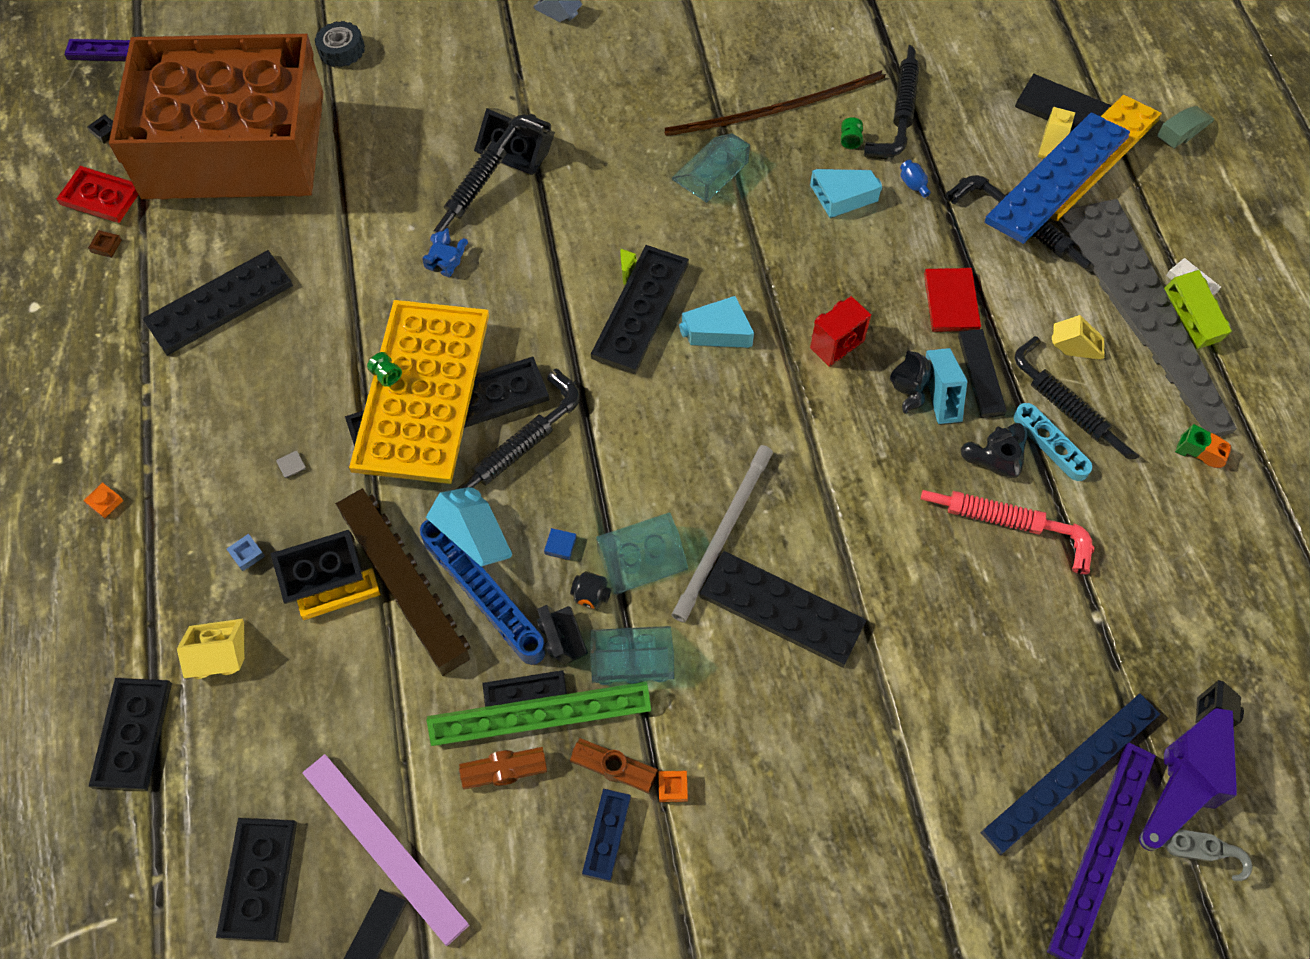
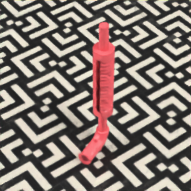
M922 490L920 500L948 506V513L959 515L961 513V516H970L972 519L975 517L976 520L980 518L981 521L985 519V522L990 520V523H999L1001 526L1004 524L1005 527L1009 525L1010 528L1014 526L1015 529L1019 527V530L1024 528V531L1029 530L1030 533L1038 535L1042 533L1043 529L1070 535V538L1075 541L1074 548H1076L1072 571L1078 573V570L1081 569L1080 574L1090 573L1091 556L1095 547L1092 544L1089 532L1075 523L1069 525L1046 519V512L1032 511V509L1028 510L1027 508L1023 509L1021 506L1018 508L1017 505L1013 507L1012 504L1008 506V503L1003 505V502H993L992 499L989 501L987 498L984 500L983 497L979 499L978 496L974 498V495L969 497V494L964 496V493L954 490L951 496Z

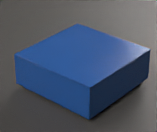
M551 528L544 554L570 560L577 538L576 534Z

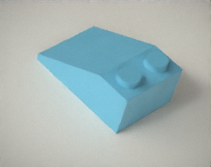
M467 487L439 493L426 516L433 525L480 566L511 558L512 552L488 502L481 497L478 490Z

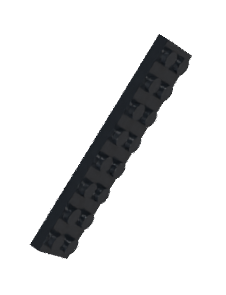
M533 356L476 374L464 428L550 400ZM364 410L345 416L354 447Z

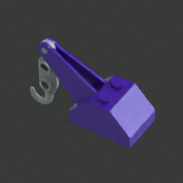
M1215 708L1165 749L1164 763L1168 765V775L1170 778L1139 836V842L1148 851L1164 847L1173 856L1209 862L1226 857L1237 858L1241 861L1243 870L1239 875H1233L1232 880L1243 881L1250 876L1253 866L1249 855L1242 848L1229 845L1212 834L1180 829L1202 807L1215 809L1237 796L1233 711Z

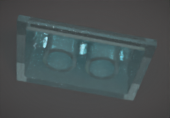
M733 133L714 137L672 177V180L707 203L748 163L750 144Z
M670 512L596 537L597 550L614 595L688 570L680 535Z
M671 626L591 630L592 683L609 685L613 682H627L634 684L647 680L665 682L668 679H674V650Z

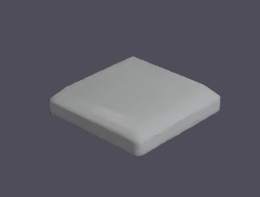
M297 451L276 460L285 478L306 469Z

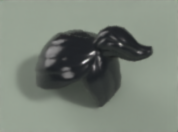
M907 351L905 360L890 375L894 388L898 392L909 395L902 404L904 414H907L910 410L918 409L924 404L925 395L923 390L929 384L932 376L929 361L918 352Z

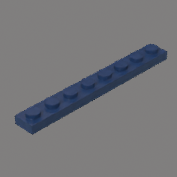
M1139 693L980 833L999 855H1002L1156 719L1160 713Z

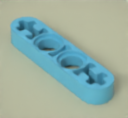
M1030 403L1019 405L1014 414L1015 423L1024 425L1028 436L1071 479L1075 481L1085 480L1092 471L1091 461L1037 407ZM1022 414H1030V417L1027 416L1024 418ZM1044 428L1048 430L1050 436L1046 438L1041 437L1037 429ZM1063 446L1068 454H1058L1055 451V447ZM1075 466H1076V467L1082 466L1084 469H1083V470L1080 469V470L1077 471V470L1075 469Z

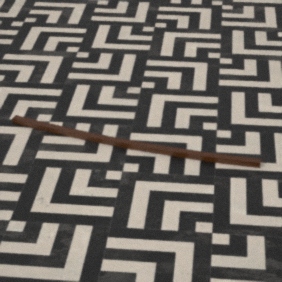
M883 70L851 82L790 101L725 117L665 127L664 133L666 136L689 133L783 112L884 79L886 74L883 75Z

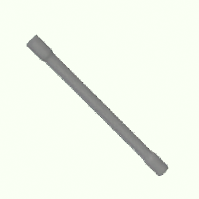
M759 446L743 482L684 594L681 595L671 614L677 621L686 622L695 605L696 598L760 474L766 468L773 454L769 447Z

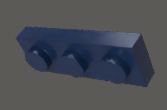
M603 788L582 876L611 883L631 800L630 794Z

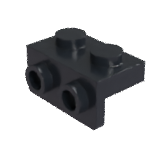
M548 605L537 609L540 616L537 619L538 626L543 634L546 633L548 639L546 649L551 658H555L566 665L588 654L574 612L570 606L556 612Z

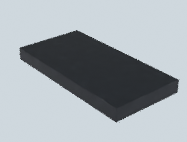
M1034 73L1015 105L1016 108L1047 121L1053 107L1075 112L1071 131L1091 112L1101 117L1112 106Z
M115 678L91 773L90 788L148 791L172 686L169 680Z
M238 818L216 938L278 942L297 828L295 820Z

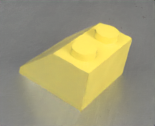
M236 619L189 626L177 647L183 677L202 679L212 674L230 675L239 671L245 659L244 620Z

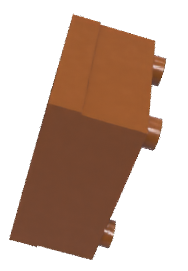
M308 33L130 37L109 145L118 162L122 163L140 198L165 200L172 198L312 196L324 92L313 60L314 53Z

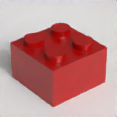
M852 296L845 301L837 302L832 310L826 314H820L814 321L815 325L811 336L810 349L830 367L865 341L871 314Z

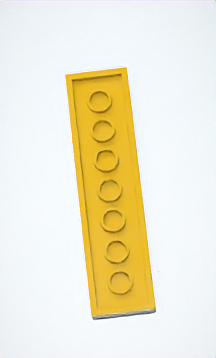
M1122 95L1101 117L1129 130L1128 139L1050 218L1057 222L1160 120L1162 113L1126 95Z

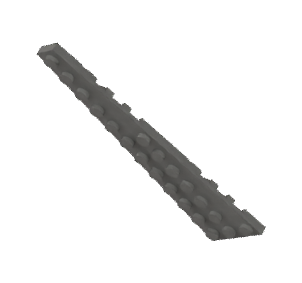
M1118 199L1069 209L1057 222H1054L1065 236L1075 241L1074 249L1091 261L1088 267L1089 271L1096 274L1100 280L1099 285L1109 295V299L1142 345H1147L1153 354V360L1167 373L1165 377L1168 381L1174 383L1180 391L1179 396L1190 408L1191 413L1201 427L1219 437L1234 433L1237 428Z

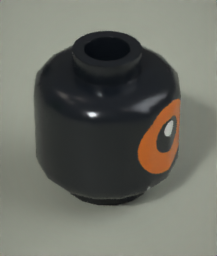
M585 571L580 576L576 575L570 595L574 596L576 604L596 610L601 606L602 602L607 604L611 588L607 587L608 581L606 577Z

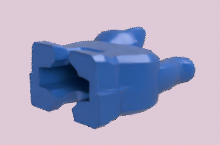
M446 228L444 231L431 235L430 240L433 245L430 247L429 253L424 255L422 259L426 269L433 271L436 265L443 269L441 274L450 278L454 268L461 262V257L465 246L468 244V240L465 238L461 239L458 242L457 248L449 246L451 238L449 236V229Z

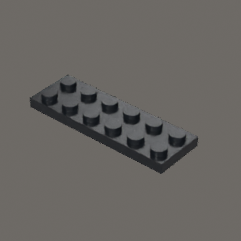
M645 245L591 352L592 360L636 374L689 265L688 258Z
M267 250L142 319L166 356L289 289L293 284L270 251Z
M723 551L700 592V598L844 668L867 620L726 551Z

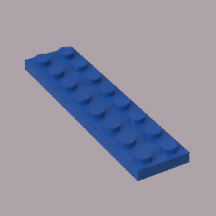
M1091 112L985 217V223L1024 244L1128 139L1130 131Z

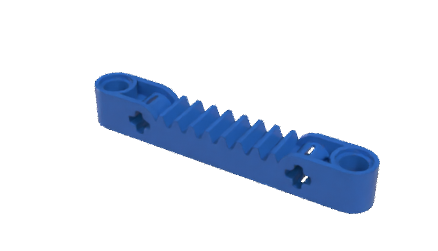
M429 520L424 521L420 527V535L426 549L444 570L454 578L455 582L460 585L468 597L473 600L476 607L478 606L488 621H491L494 628L498 630L502 638L523 662L530 665L541 662L546 654L541 634L482 566L475 562ZM433 533H440L436 538H429ZM529 644L538 645L534 651L529 652L525 650V647Z

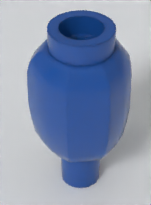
M912 160L902 163L900 175L905 184L911 190L920 192L923 198L929 196L931 192L927 187L928 177L918 163L912 162Z

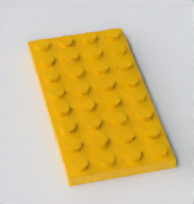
M401 300L393 301L380 352H386L391 357L392 363H396L402 369V375L396 383L388 387L382 386L377 380V376H373L349 466L351 473L446 484L452 483L489 319L488 310Z

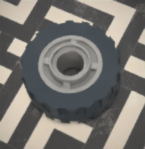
M336 21L331 24L329 23L317 32L314 40L320 59L326 65H331L332 67L349 66L357 62L365 52L361 31L358 29V26L353 25L351 22Z

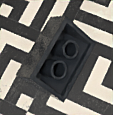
M486 108L474 151L483 154L490 141L497 143L508 128V122L516 116L498 108ZM521 129L519 132H515L504 148L507 155L501 163L533 175L548 155L555 132L551 130L549 133L543 130L548 133L545 137L530 129Z
M350 530L270 553L284 604L364 580L360 556L354 536Z

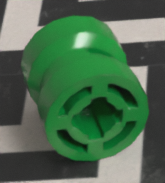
M855 117L843 120L841 125V145L847 149L860 147L863 142V122Z
M386 352L375 354L367 363V369L371 374L377 376V380L384 387L393 385L402 375V369L396 363H392L391 357Z

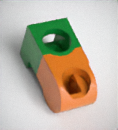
M1193 424L1181 434L1175 452L1182 456L1186 454L1192 455L1202 460L1208 466L1222 468L1226 465L1231 445L1221 439V437Z

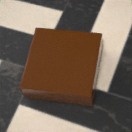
M98 230L88 249L91 253L112 258L122 239L120 235Z

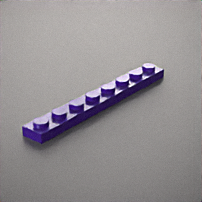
M1127 743L1124 747L1047 949V953L1059 959H1081L1154 762L1156 755L1131 743Z

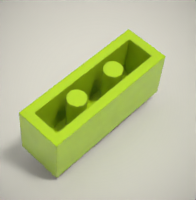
M1200 270L1174 277L1164 288L1196 350L1221 342L1232 332L1228 320L1222 314L1218 301L1212 295L1208 282L1202 276Z

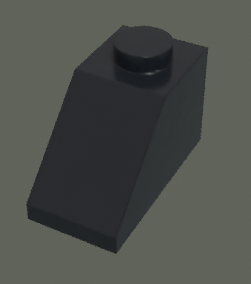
M1216 681L1197 697L1195 723L1215 708L1233 711L1234 727L1242 722L1244 708L1241 707V696L1224 681Z

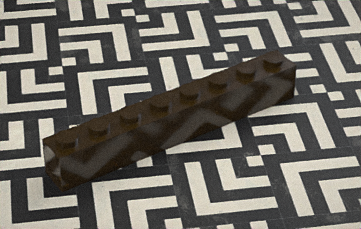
M362 488L335 503L344 521L441 675L444 676L469 661L470 656L467 650L471 649L468 641L463 634L458 637L454 631L457 628L455 621L450 614L445 616L440 609L444 605L437 593L431 595L427 589L431 586L423 572L418 575L415 567L418 566L410 552L405 554L402 550V547L405 545L399 534L395 533L393 535L389 528L392 527V524L385 513L380 515L377 511V508L380 506L373 494L368 496Z

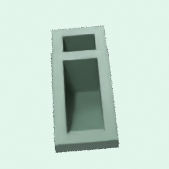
M1193 106L1179 112L1163 123L1157 136L1175 149L1182 142L1187 143L1214 121V118L1198 106Z

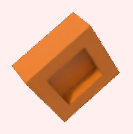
M102 482L83 501L105 519L124 500Z
M659 771V802H688L687 771Z

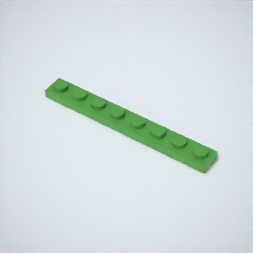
M647 682L431 715L427 716L426 720L430 744L435 746L651 711L648 684Z

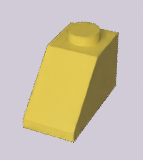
M1053 107L1045 128L1038 158L1044 159L1070 133L1075 112Z
M1081 315L1054 324L1052 342L1065 355L1092 359L1105 358L1104 337Z

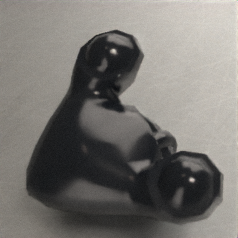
M1014 423L1007 428L996 427L995 431L988 436L985 448L971 441L964 443L960 449L962 458L969 463L982 465L1001 476L1017 478L1024 464L1025 443L1028 437L1026 427L1021 423Z

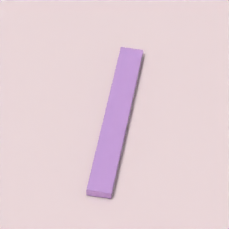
M325 754L303 772V775L446 946L451 944L470 926Z

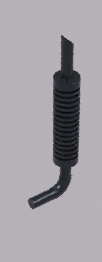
M1034 336L1016 350L1015 362L1021 370L1033 379L1031 386L1035 390H1038L1040 394L1042 393V396H1046V399L1053 403L1054 406H1057L1058 409H1061L1062 413L1065 412L1064 414L1069 419H1072L1073 422H1076L1077 425H1080L1081 429L1084 428L1083 430L1088 435H1091L1095 441L1098 442L1103 438L1125 458H1139L1137 453L1109 431L1113 426L1109 421H1104V417L1097 414L1096 410L1093 411L1092 407L1089 408L1088 404L1085 405V401L1078 398V395H1074L1073 391L1070 392V389L1063 385L1062 382H1059V379H1055V376L1047 369L1039 372L1026 360L1025 356L1041 342L1037 336Z

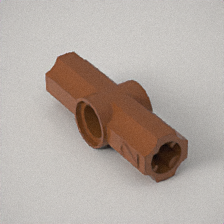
M581 738L576 742L570 759L571 763L601 774L609 781H618L647 794L652 789L658 772L656 768L624 756L619 750H609ZM615 760L620 762L622 766L617 771H610L606 767L607 764Z
M537 747L519 752L510 750L498 751L489 755V758L459 764L462 787L465 790L489 784L494 786L512 784L518 781V778L546 773L547 767L543 747Z

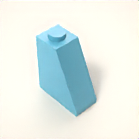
M816 169L812 171L810 186L830 218L878 202L882 184L871 170Z
M736 296L682 313V323L679 324L682 336L687 337L690 345L744 348L753 346L754 332Z
M950 348L926 351V358L932 369V376L928 387L938 424L962 422L967 379Z

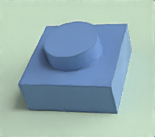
M249 534L227 548V551L242 571L265 557Z

